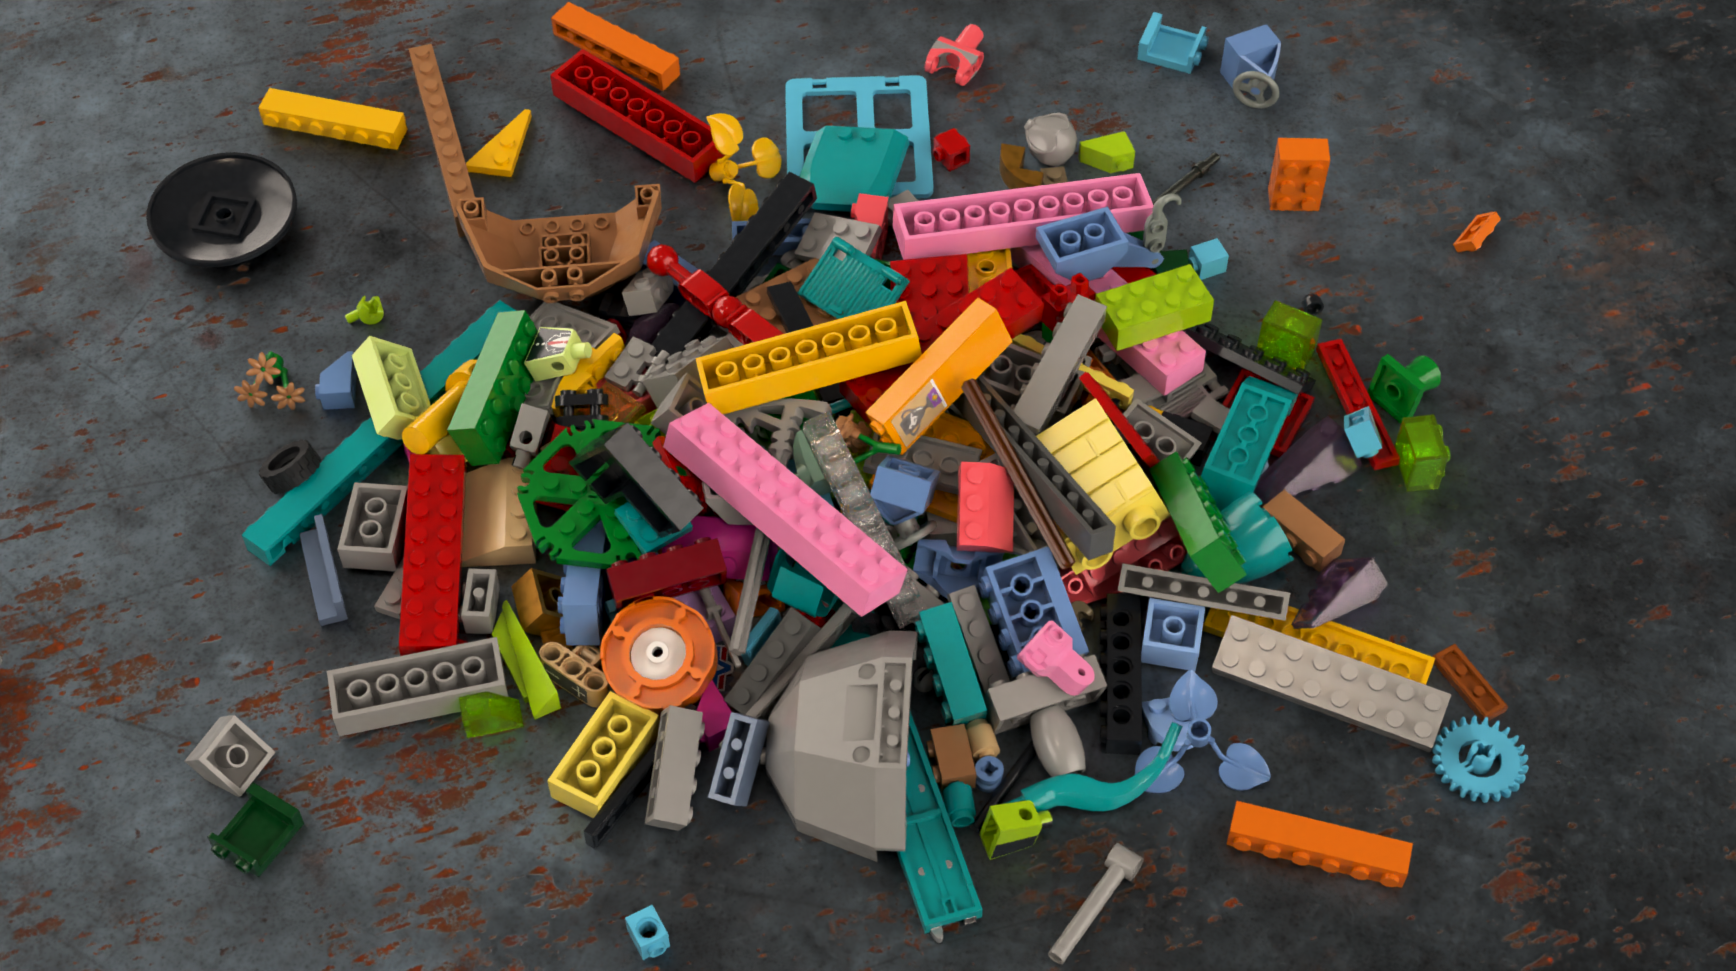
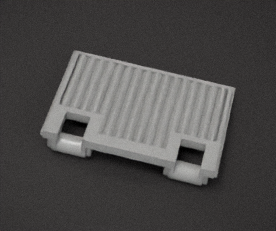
M1124 360L1119 362L1130 377L1138 374ZM1204 361L1203 371L1173 390L1171 401L1157 409L1188 418L1206 396L1217 401L1225 398L1229 390L1225 385L1221 386L1217 382L1216 374ZM1205 385H1207L1211 389V393H1208L1205 390Z

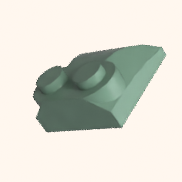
M803 430L798 431L793 443V458L797 472L793 474L818 495H825L835 490L830 478L826 475L825 467L813 442Z

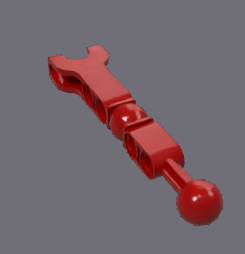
M660 244L649 251L647 267L657 276L665 277L669 275L679 283V291L688 302L706 316L715 320L719 326L728 328L729 333L743 345L784 334L754 310L748 308L745 304L743 305L738 298L729 296L727 290L701 269L690 273L678 263L679 257L673 247Z

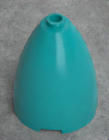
M1251 491L1246 492L1221 511L1223 520L1231 530L1230 534L1236 541L1237 548L1246 561L1242 565L1247 575L1235 582L1238 584H1245L1264 577L1294 560L1292 555H1288L1292 551V547L1274 516L1271 517L1265 508H1260L1262 504L1261 499ZM1187 552L1180 566L1182 571L1180 574L1206 578Z

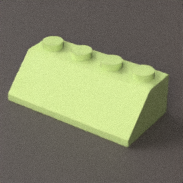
M369 336L354 352L352 359L376 433L383 437L400 440L402 439L403 430L428 409L431 404L412 349Z

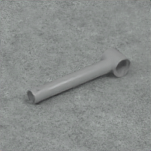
M1117 843L1112 848L1104 863L1108 870L1048 952V956L1058 964L1065 962L1123 878L1132 881L1141 868L1144 858L1120 843Z

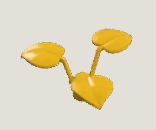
M718 113L709 115L706 118L711 128L713 142L717 150L725 155L710 165V177L715 182L723 181V184H732L728 193L732 221H748L758 211L757 197L753 190L745 189L744 183L731 179L738 174V169L756 165L757 173L761 178L769 179L776 176L780 171L782 163L779 149L772 140L765 137L759 138L752 146L754 161L737 165L728 159L739 150L737 144L743 140V131L740 123L736 118L728 114Z

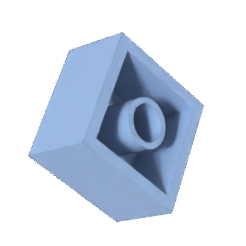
M1149 598L1141 649V663L1196 671L1205 607Z

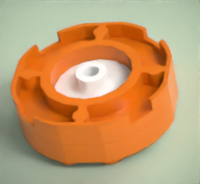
M655 596L653 599L636 604L633 602L617 613L602 638L600 659L605 678L615 694L661 716V711L670 705L684 708L689 704L694 705L701 699L702 694L716 674L718 651L706 620L697 610L674 598Z

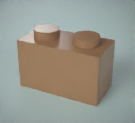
M965 724L930 729V740L926 741L928 758L934 759L935 766H931L936 783L940 785L941 793L950 783L956 781L964 782V784L970 785L971 788H975L976 770Z

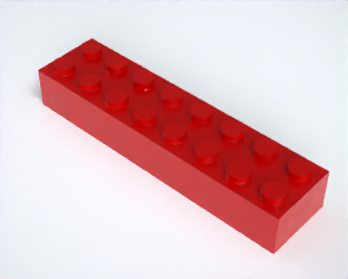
M581 49L550 75L552 91L555 97L694 183L709 171L712 163L725 156L717 150L713 142L711 128L708 124L584 49Z
M1010 267L916 326L915 329L919 338L921 353L923 354L977 298L997 309L1011 339L1042 320L1044 303ZM914 362L840 382V393L869 426L871 421L866 411Z
M410 454L399 631L400 656L459 644L460 622L458 614L461 601L466 463L464 455Z

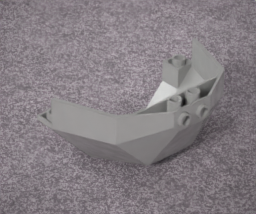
M886 631L808 655L770 713L769 720H766L770 721L766 734L767 744L762 749L760 762L761 765H765L767 775L797 831L875 862L878 861L877 850H906V769L913 660L917 658L918 631Z

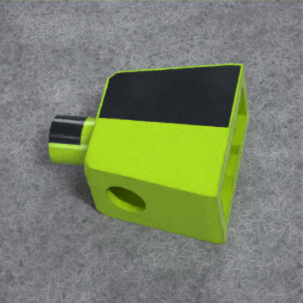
M1030 800L990 806L979 833L989 860L1033 846L1040 830L1052 827V816L1048 810L1037 812L1033 802Z

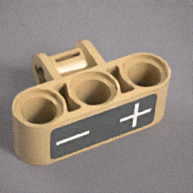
M548 642L542 645L539 657L551 681L588 706L599 707L609 693L608 682L603 673L602 661L600 659V649L594 645H578L574 650L570 651L557 642Z

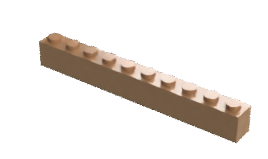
M432 44L409 48L415 79L458 235L463 237L466 235L460 225L455 206H459L458 199L475 198L442 78Z

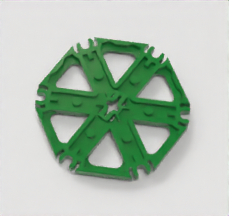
M592 419L594 429L591 428L590 422L586 420L584 421L586 426L584 431H577L575 426L571 425L572 436H570L566 427L523 469L524 473L521 474V480L523 483L529 484L527 486H518L517 495L536 548L539 547L540 553L543 554L547 549L552 548L553 550L549 553L551 561L556 560L557 564L607 570V568H611V564L620 560H628L630 558L639 560V556L642 553L615 516V509L628 502L623 496L605 504L589 486L609 465L605 463L587 481H584L581 476L549 473L544 470V465L561 448L566 446L572 447L577 455L592 440L625 424L623 422ZM629 423L638 428L643 435L642 439L649 447L654 448L652 442L657 436H661L660 429H654V426ZM676 466L679 475L687 476L684 469ZM535 501H545L573 506L553 526L543 527L539 523L533 505ZM601 520L611 546L610 550L606 553L575 550L573 547Z

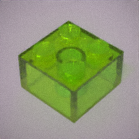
M1275 300L1262 321L1257 347L1265 351V356L1272 359L1273 356L1282 358L1288 362L1287 366L1295 370L1296 368L1305 370L1315 353L1323 319Z
M1434 414L1405 417L1402 419L1394 447L1400 457L1399 468L1406 490L1411 492L1438 489L1442 477L1445 476L1446 464L1450 461L1449 447L1445 446L1443 442L1442 426L1437 424Z

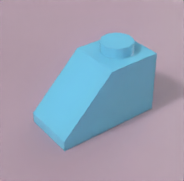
M1369 406L1344 416V430L1356 457L1364 456V458H1369L1376 455L1379 449H1382V440Z

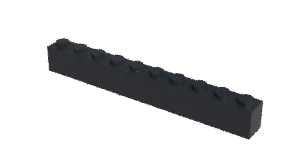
M789 171L784 179L779 180L772 194L763 200L757 213L748 219L741 233L735 235L729 248L719 255L717 263L713 268L706 272L707 275L728 291L729 296L737 297L744 292L816 201L817 195L814 184ZM686 300L681 308L675 310L669 323L659 330L656 339L651 344L657 351L654 356L657 357L661 350H665L670 356L680 351L683 352L685 350L684 346L695 339H698L700 342L706 339L718 324Z

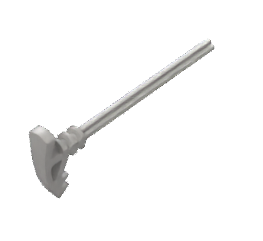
M781 398L727 413L724 416L736 426L742 423L749 433H753L756 425L773 432L771 435L772 443L768 448V453L787 468L788 460L793 459V443L796 433L800 431L799 426L802 424L803 418L829 426L832 409L827 402ZM767 414H781V420ZM757 527L729 646V652L735 653L738 656L746 652L771 540Z

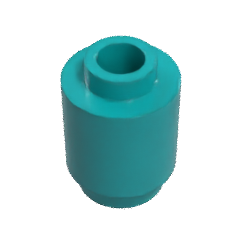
M961 781L950 783L943 790V798L951 824L954 827L969 826L974 822V816L976 815L971 786Z

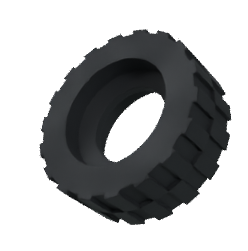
M307 440L294 441L278 449L267 458L259 469V476L272 493L281 494L298 487L301 483L308 480L316 472V469L319 468L321 459Z

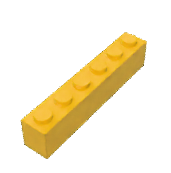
M273 88L268 89L259 106L263 125L398 150L407 132L404 113Z

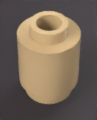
M976 719L966 725L965 728L974 761H978L985 756L996 757L1000 753L993 728L986 719Z

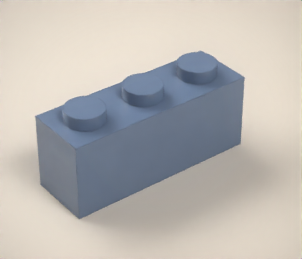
M731 712L708 798L734 806H747L770 721Z

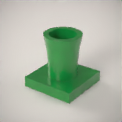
M1387 354L1381 358L1367 392L1371 399L1405 426L1411 422L1423 393L1439 386L1441 373L1437 364L1427 356H1417L1409 365L1404 367Z

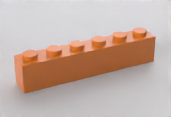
M568 2L551 17L553 34L580 49L586 50L592 55L662 91L680 75L679 58L674 54L664 51L655 44H651L637 35L621 29L617 25H613L580 6Z
M1236 801L1226 845L1233 846L1240 851L1250 850L1262 853L1269 858L1279 857L1291 860L1297 865L1319 867L1330 873L1340 872L1348 874L1358 880L1368 879L1380 882L1386 887L1402 888L1408 875L1413 843Z

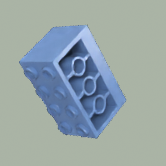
M1048 546L985 567L980 578L981 582L978 583V588L982 598H987L990 609H988V615L992 625L997 624L1000 635H997L998 643L1002 651H1007L1010 659L1007 662V667L1012 678L1030 671L1017 659V655L1048 621H1054L1072 638V649L1079 655L1085 654V656L1089 653L1053 554ZM1015 588L1020 589L1023 593L1017 592ZM1024 614L1030 615L1032 619H1028Z

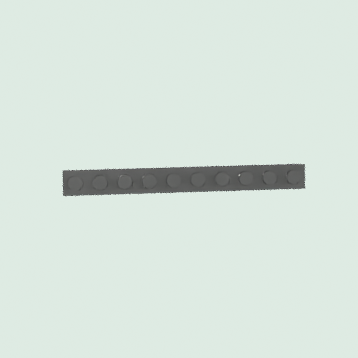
M980 375L976 381L1052 519L1088 561L1113 552L1116 526L985 378ZM963 392L953 402L954 406L996 453L994 446Z

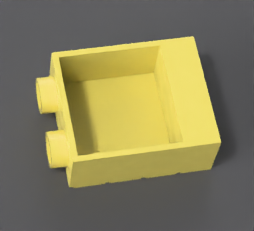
M1096 398L1036 436L1116 526L1113 552L1133 539L1141 540L1153 535L1160 527L1161 522L1171 516ZM1056 524L1075 559V563L1071 568L1076 575L1085 569L1093 570L1100 568L1111 559L1113 552L1088 561Z

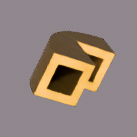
M1001 143L1000 174L1009 189L1043 185L1044 172L1023 169L1025 147Z

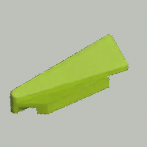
M505 600L502 605L503 610L491 635L492 638L497 637L501 657L525 704L529 702L533 717L536 720L561 709L558 693L511 606Z

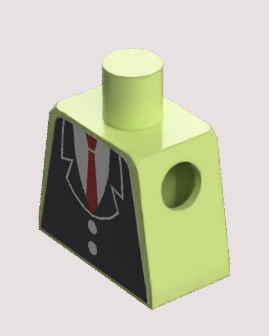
M540 327L524 363L535 381L570 375L575 372L580 359L591 357L592 347L589 342L582 343L574 329Z

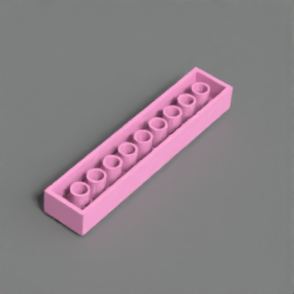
M1136 173L894 204L893 229L903 260L1038 245L1036 227L1107 206L1123 232L1144 231L1146 219L1151 215L1154 205L1141 174Z
M1040 244L1010 248L1011 260L1020 268L1032 264L1053 285L1063 284L1067 286L1071 284V280L1055 273ZM1112 269L1103 277L1089 281V287L1096 294L1128 284ZM1102 327L1097 334L1099 339L1136 372L1142 375L1163 396H1166L1203 371L1206 350L1183 330L1119 351L1115 350Z
M710 403L669 423L663 447L861 617L900 593L908 569Z

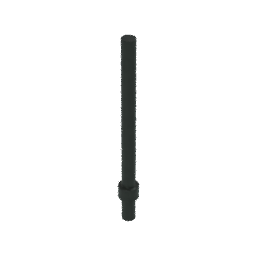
M1213 153L1204 161L1196 163L1188 174L1153 200V205L1160 197L1166 194H1178L1194 180L1205 176L1209 172V168L1220 161V156L1217 153Z

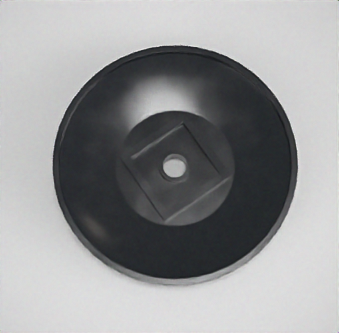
M217 153L200 157L180 166L157 186L148 203L146 213L147 226L158 248L179 262L198 267L230 266L263 254L284 237L296 215L297 196L289 176L272 161L248 153ZM226 214L230 215L228 218L220 219L221 217H224Z

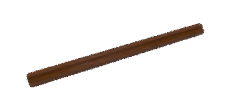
M974 378L964 381L961 388L1059 567L1063 570L1070 568L1075 563V559L977 381Z

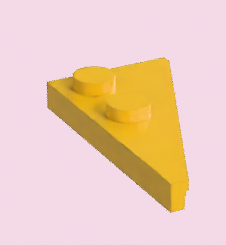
M523 110L467 161L468 172L512 177L532 117L531 110Z

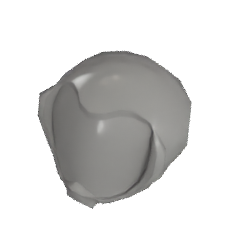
M1052 113L1037 116L1034 119H1029L1025 124L1024 128L1029 151L1041 163L1057 167L1063 165L1074 154L1077 147V135L1066 114Z

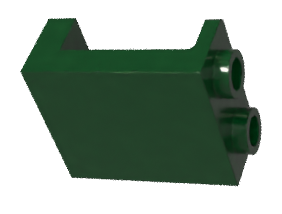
M253 782L246 790L249 798L246 804L218 836L211 832L208 835V839L212 846L210 850L222 860L228 858L234 862V866L242 873L248 874L251 872L255 876L260 877L303 826L304 821L297 808Z

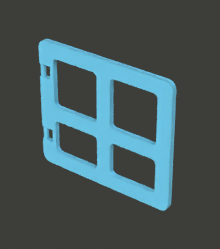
M912 75L899 77H836L826 79L798 78L790 79L786 82L787 174L790 171L798 176L800 175L804 165V149L811 147L817 132L805 131L803 129V97L855 95L857 100L858 127L875 128L873 96L875 94L907 93L911 97L912 127L895 130L907 136L909 145L914 148L916 180L913 182H896L891 198L906 190H909L915 198H928L933 194L927 84L924 77ZM885 83H899V86H885ZM812 85H827V88H813Z

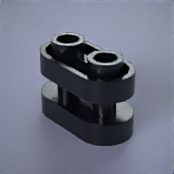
M588 389L587 394H576L575 390L560 391V395L555 396V408L563 409V416L556 417L555 424L571 428V425H574L576 430H585L584 421L586 420L590 422L592 429L595 428L592 419L609 421V416L601 415L600 409L609 406L608 394H603L602 389ZM590 408V415L574 416V409Z

